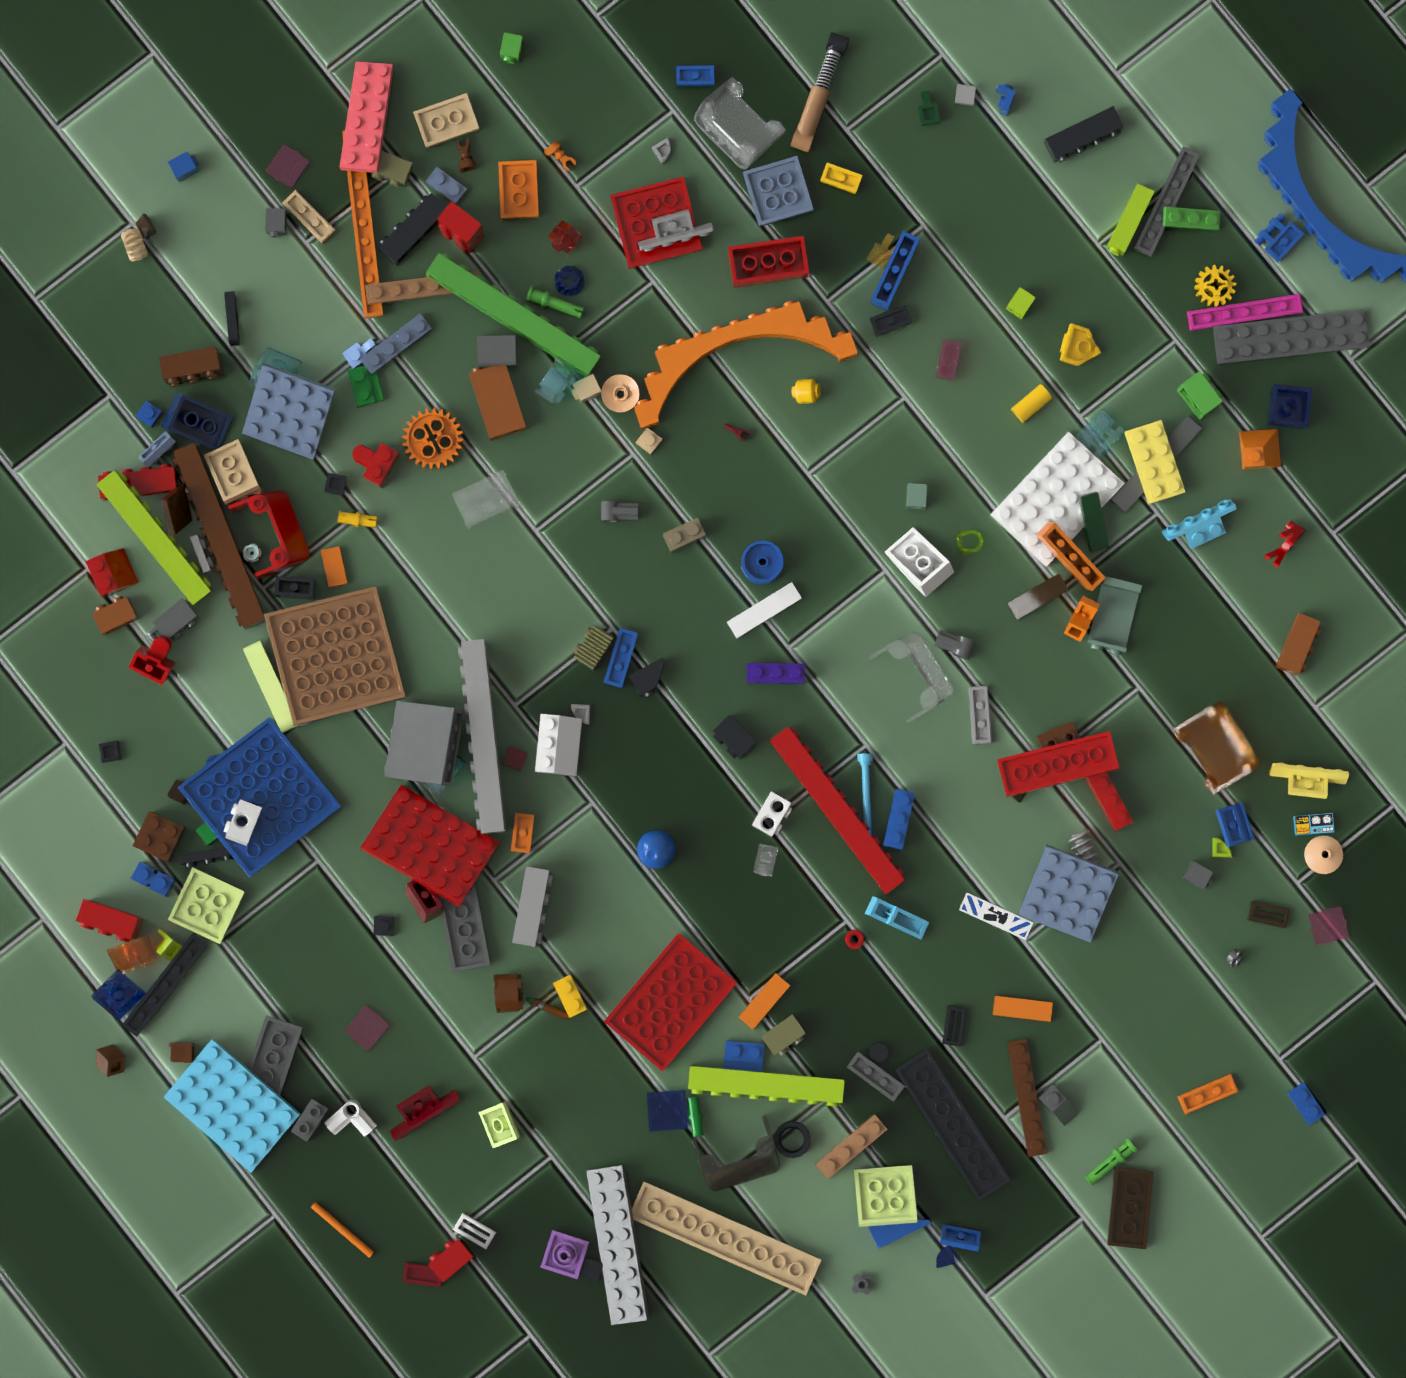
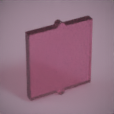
M283 144L265 172L274 177L277 182H281L291 189L310 161L302 157L298 151H294Z
M1341 906L1308 914L1311 925L1310 931L1313 933L1316 945L1349 937L1346 927L1347 921L1344 920Z
M365 1005L344 1032L354 1039V1043H359L364 1049L369 1051L390 1025L380 1017L379 1013L376 1014Z

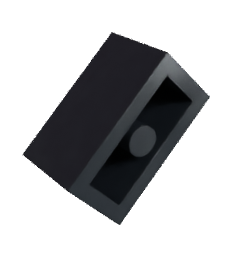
M276 576L274 591L276 597L315 600V579Z
M730 715L713 730L715 734L713 738L720 745L724 743L728 747L726 751L734 759L736 757L741 759L756 744V741Z

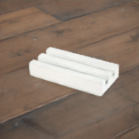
M462 1213L453 1229L484 1249H487L496 1234L494 1230L465 1213ZM463 1219H466L467 1221L473 1223L479 1228L490 1233V1236L488 1237L482 1232L464 1223ZM461 1225L487 1240L486 1243L459 1229V1226Z

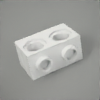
M770 792L752 826L771 837L773 834L778 835L783 826L780 824L782 818H787L792 810L789 807L791 802ZM778 801L783 804L781 812L773 810L772 805L774 802ZM764 819H772L774 826L771 829H766L763 826Z

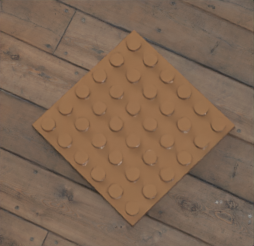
M376 586L264 614L293 726L405 698Z

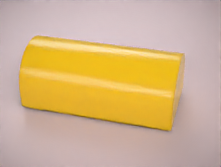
M1040 384L1013 406L1011 410L1024 423L1052 400V396Z

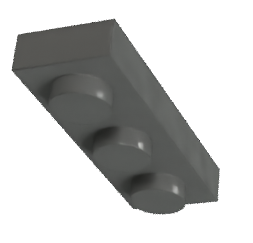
M859 1052L856 1053L847 1066L848 1069L893 1102L905 1087Z

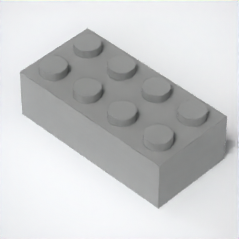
M526 866L512 943L537 947V944H541L543 933L540 932V927L545 925L546 913H543L544 906H548L550 895L547 894V889L552 887L553 875H550L551 871Z

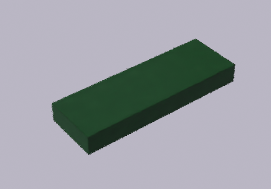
M1095 491L1078 496L1089 551L1094 552L1109 548L1099 493Z

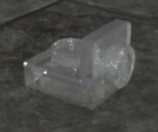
M759 843L753 872L761 876H772L778 847Z

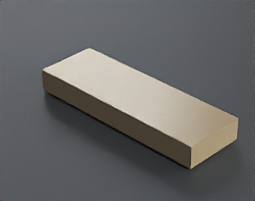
M296 190L282 202L322 244L336 231Z

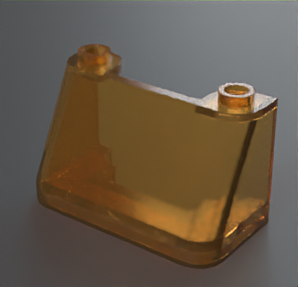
M1221 701L1216 702L1174 728L1178 741L1188 742L1206 771L1205 785L1213 794L1260 766L1255 753L1230 712Z

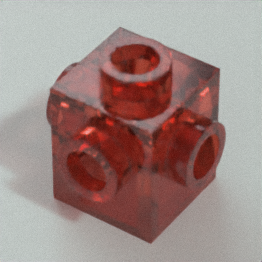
M562 220L552 230L548 238L553 242L551 246L556 251L560 252L562 250L569 254L582 236L573 226Z

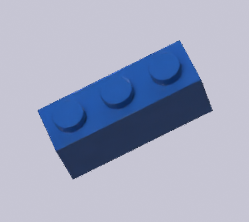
M899 789L895 790L883 842L884 847L897 850L903 849L915 793Z

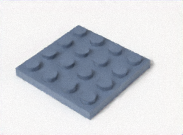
M263 363L242 434L314 460L336 389Z
M1046 844L1018 915L1091 943L1119 872Z

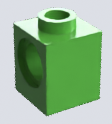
M504 33L500 50V58L503 59V62L514 64L520 61L523 36Z

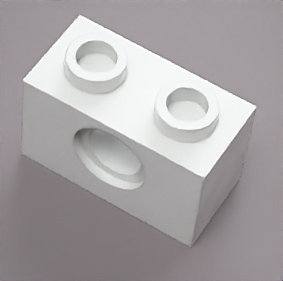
M241 799L238 804L234 803L231 814L234 816L231 822L227 821L223 831L226 832L225 838L247 846L262 807ZM238 818H245L247 824L241 827L237 825L236 821Z

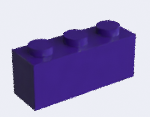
M747 663V684L804 685L805 664Z

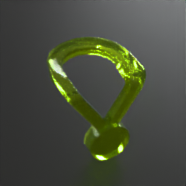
M975 530L959 531L957 544L960 547V553L965 555L978 552L983 545L981 534ZM967 534L977 535L979 538L978 546L974 549H963L961 536Z

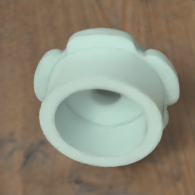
M256 544L247 545L243 549V558L246 561L253 563L261 557V549Z

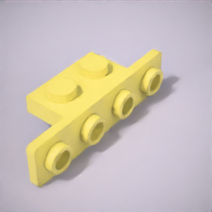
M1273 763L1270 776L1288 778V795L1326 799L1328 796V783L1346 784L1349 772L1341 769L1330 770L1322 767L1313 768L1305 767L1304 765Z

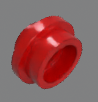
M851 930L846 934L845 942L849 948L858 949L864 943V935L859 930ZM852 936L858 937L857 943L851 941Z

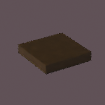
M178 485L160 500L169 536L176 535L193 521L184 485Z

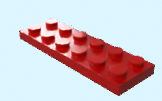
M1110 731L997 759L1006 797L1119 769Z

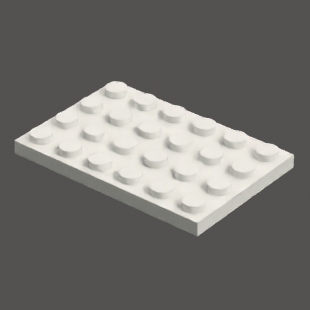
M1068 432L990 516L1047 567L1055 556L1035 534L1048 522H1054L1072 540L1084 527L1078 496L1096 491L1099 493L1102 508L1125 483Z

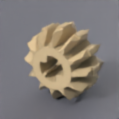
M131 228L123 232L121 237L129 259L133 262L147 257L148 253L139 229Z

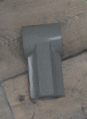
M602 501L601 521L638 520V503Z
M940 630L934 646L950 651L959 658L969 660L975 642L962 636L958 637Z

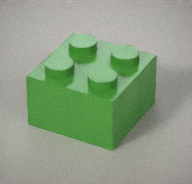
M1200 371L1182 383L1177 389L1199 420L1207 416L1223 402L1221 393L1218 389H1213L1209 384L1211 383L1209 377Z

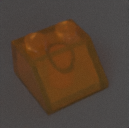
M140 937L107 949V953L116 971H123V974L134 971V967L141 965V967L153 964L152 960L156 959L149 937Z

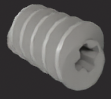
M1090 830L1073 835L1068 843L1075 844L1071 851H1077L1076 856L1098 864L1101 860L1094 859L1098 852L1091 851L1095 844H1089L1093 838L1086 837Z

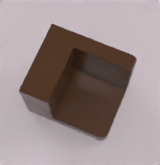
M169 1043V1047H171L170 1061L192 1063L194 1061L195 1043Z
M112 1044L96 1049V1066L106 1077L124 1072L125 1056L115 1045Z

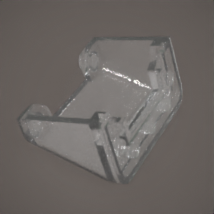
M731 77L703 100L694 115V121L738 167L747 169L783 135L786 129L780 122L770 120L766 123L741 98L743 87Z

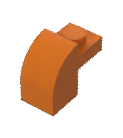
M1082 596L1063 634L1081 642L1100 604Z

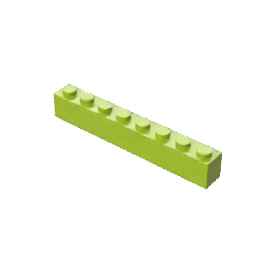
M112 471L96 485L191 604H196L213 590L211 588L212 583L206 576H201L199 573L200 568L194 561H189L186 557L188 556L186 550L182 546H177L174 542L176 541L174 535L169 536L168 532L165 531L162 527L164 525L162 520L158 516H153L150 512L152 510L150 505L146 501H141L138 497L140 495L138 490L134 486H129L126 482L128 480L126 475L122 471Z
M690 1066L688 1089L692 1090L693 1094H703V1091H711V1095L722 1096L723 1093H730V1097L742 1098V1094L750 1095L749 1099L761 1100V1096H767L770 1101H780V1098H788V1102L799 1103L800 1100H807V1104L819 1105V1101L827 1102L826 1106L838 1107V1103H843L844 1080Z

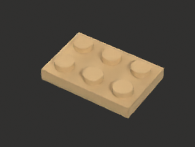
M467 93L413 112L426 149L480 130Z
M239 439L204 455L225 504L260 489Z

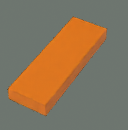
M775 973L738 1018L753 1030L790 985Z
M995 996L993 1015L1051 1022L1053 1003Z
M1228 1074L1177 1097L1184 1114H1188L1239 1091L1232 1075Z

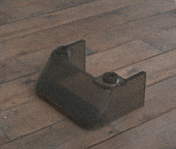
M762 1115L767 1136L757 1140L755 1145L757 1155L720 1167L719 1160L712 1154L701 1156L696 1138H691L706 1186L709 1190L720 1191L776 1173L779 1170L780 1160L766 1115Z

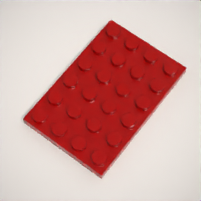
M400 785L360 849L460 907L500 842L487 834H481V831L477 830V828Z
M678 933L604 1022L663 1072L737 982Z

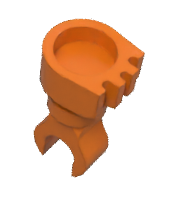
M555 140L544 153L547 156L554 154L555 158L561 161L564 170L570 171L566 166V162L571 161L576 166V161L571 157H567L564 154L565 151L559 149L561 145Z

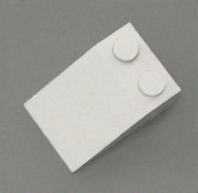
M914 527L885 551V554L925 597L954 573L950 562Z

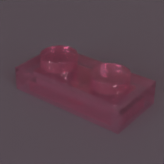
M942 340L936 378L954 381L962 343Z

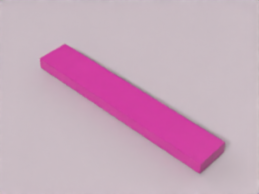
M1300 294L1188 311L1187 317L1190 331L1213 328L1214 326L1302 314L1303 307Z

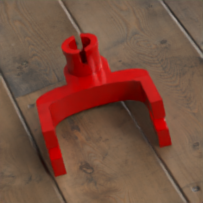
M1293 520L1285 526V531L1279 534L1283 539L1288 537L1283 545L1264 556L1268 561L1276 557L1277 559L1273 562V565L1277 568L1285 554L1306 531L1301 525L1294 523Z

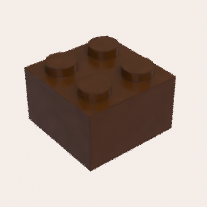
M148 811L132 846L170 863L187 828Z

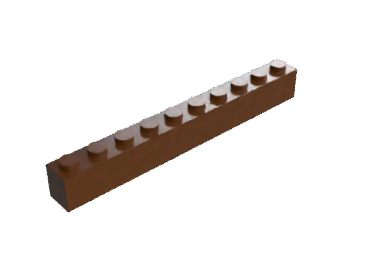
M193 443L173 451L175 457H172L176 468L180 467L182 472L179 475L183 485H187L189 490L186 493L190 503L194 502L196 507L193 510L197 521L201 520L203 527L200 529L203 537H208L210 545H207L211 556L215 555L217 560L214 563L218 574L222 573L223 575L222 585L225 591L229 590L231 595L228 598L232 609L236 608L238 615L235 617L238 625L243 626L244 629H249L266 622L263 609L198 446Z

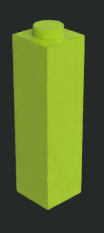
M1137 183L1106 246L1110 253L1116 256L1124 255L1155 191Z

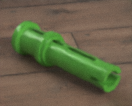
M531 285L526 302L532 301L540 304L542 308L548 306L579 319L581 318L584 307L550 296L551 293L548 291L542 292L534 289V286Z
M1128 1138L1125 1139L1126 1142L1118 1149H1113L1111 1156L1085 1176L1091 1186L1119 1163L1124 1164L1126 1159L1134 1152H1138Z

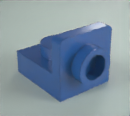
M998 84L996 88L997 93L1005 95V97H1001L998 105L1001 108L1000 114L1005 116L1009 112L1016 91L1007 84Z

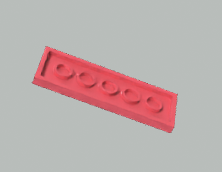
M355 63L340 160L341 170L378 173L394 71L393 64Z

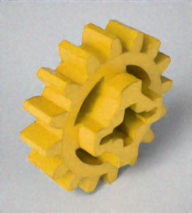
M1213 265L1212 270L1206 267L1205 273L1199 272L1201 278L1195 279V282L1199 284L1195 285L1194 289L1199 290L1196 296L1203 297L1200 302L1206 300L1208 301L1207 306L1214 303V306L1217 307L1219 302L1225 305V299L1228 301L1232 299L1229 294L1235 293L1232 287H1235L1236 283L1232 282L1234 275H1228L1229 269L1224 272L1223 266L1216 269V265ZM1210 275V281L1203 283L1204 279ZM1214 282L1219 286L1217 290L1211 286ZM1227 289L1226 294L1220 297V292Z

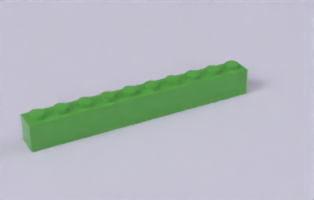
M438 253L426 272L428 278L584 377L589 376L600 358L595 348L591 346L587 348L579 338L575 336L570 337L565 334L566 331L562 327H554L546 317L542 315L540 317L533 313L534 310L527 305L521 306L518 304V300L513 296H506L501 293L502 290L493 284L491 286L488 285L483 277L478 274L474 276L466 266L462 264L458 266L452 262L453 259L447 254L441 255Z

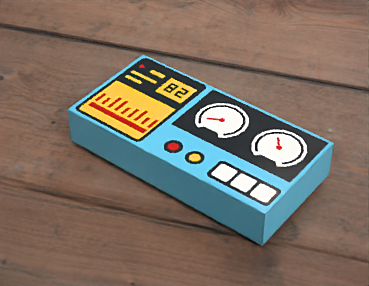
M1333 813L1293 816L1295 835L1334 832Z

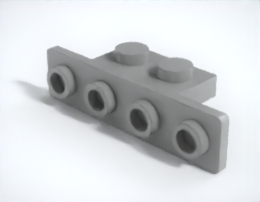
M684 210L651 219L656 237L640 241L638 245L640 250L651 251L659 245L669 246L674 241H688L697 235L707 236L711 231H714L712 223L693 227L689 210Z

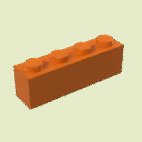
M1048 522L1035 534L1086 590L1093 591L1106 578L1056 523Z

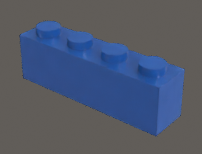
M902 231L870 304L888 311L916 251L920 238Z

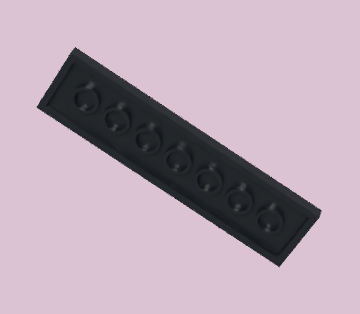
M928 1049L894 1069L978 1201L1011 1181Z

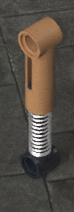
M831 32L825 49L827 50V55L818 75V80L815 86H812L799 125L794 133L791 147L809 152L830 94L827 89L830 88L828 85H831L830 82H832L831 79H833L832 76L835 73L836 63H839L837 60H840V56H844L849 42L848 37Z

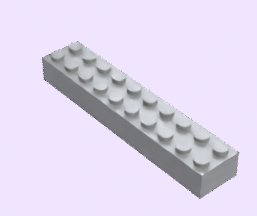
M484 639L461 641V646H458L459 658L463 659L460 672L461 677L465 678L462 691L463 696L467 697V704H464L465 715L469 716L470 722L466 723L467 734L471 735L472 741L468 742L469 754L473 755L474 760L470 761L471 773L475 774L476 779L472 780L473 792L477 793L478 798L474 800L475 811L479 812L480 817L476 819L477 830H480L481 834L505 833L506 823L487 645Z

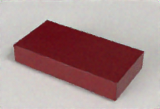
M405 1262L402 1282L441 1287L442 1281L429 1265Z

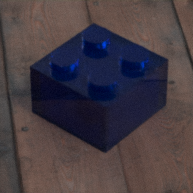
M1274 384L1271 387L1267 425L1305 430L1309 426L1312 388Z

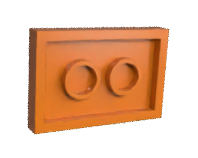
M537 161L498 162L501 219L539 218Z

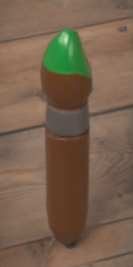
M526 997V1001L531 1006L538 1007L559 1018L569 1019L566 1012L539 1001L537 998Z

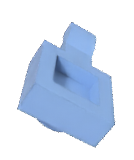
M372 339L366 341L363 346H360L357 342L342 354L352 368H357L362 364L360 358L377 345Z

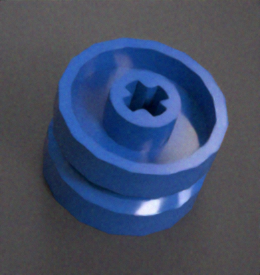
M764 540L750 544L743 552L741 559L742 571L745 577L758 585H766L775 581L780 576L784 563L780 549L772 542ZM760 559H764V562L766 564L763 566L760 565Z

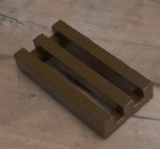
M1251 901L1247 920L1286 928L1290 909ZM1255 906L1284 912L1285 914L1281 916L1254 909ZM1253 914L1283 920V923L1253 917Z

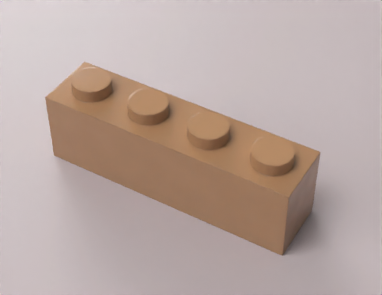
M873 1114L819 1159L815 1165L829 1179L888 1129Z

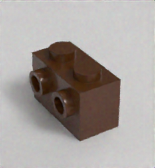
M1073 721L1036 736L1040 748L1080 739Z

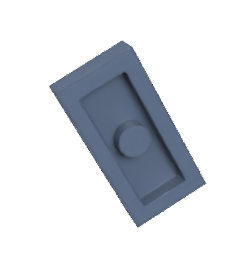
M438 167L434 169L425 181L426 184L456 205L467 192V188Z
M165 431L138 458L148 468L150 465H154L164 452H168L176 441Z

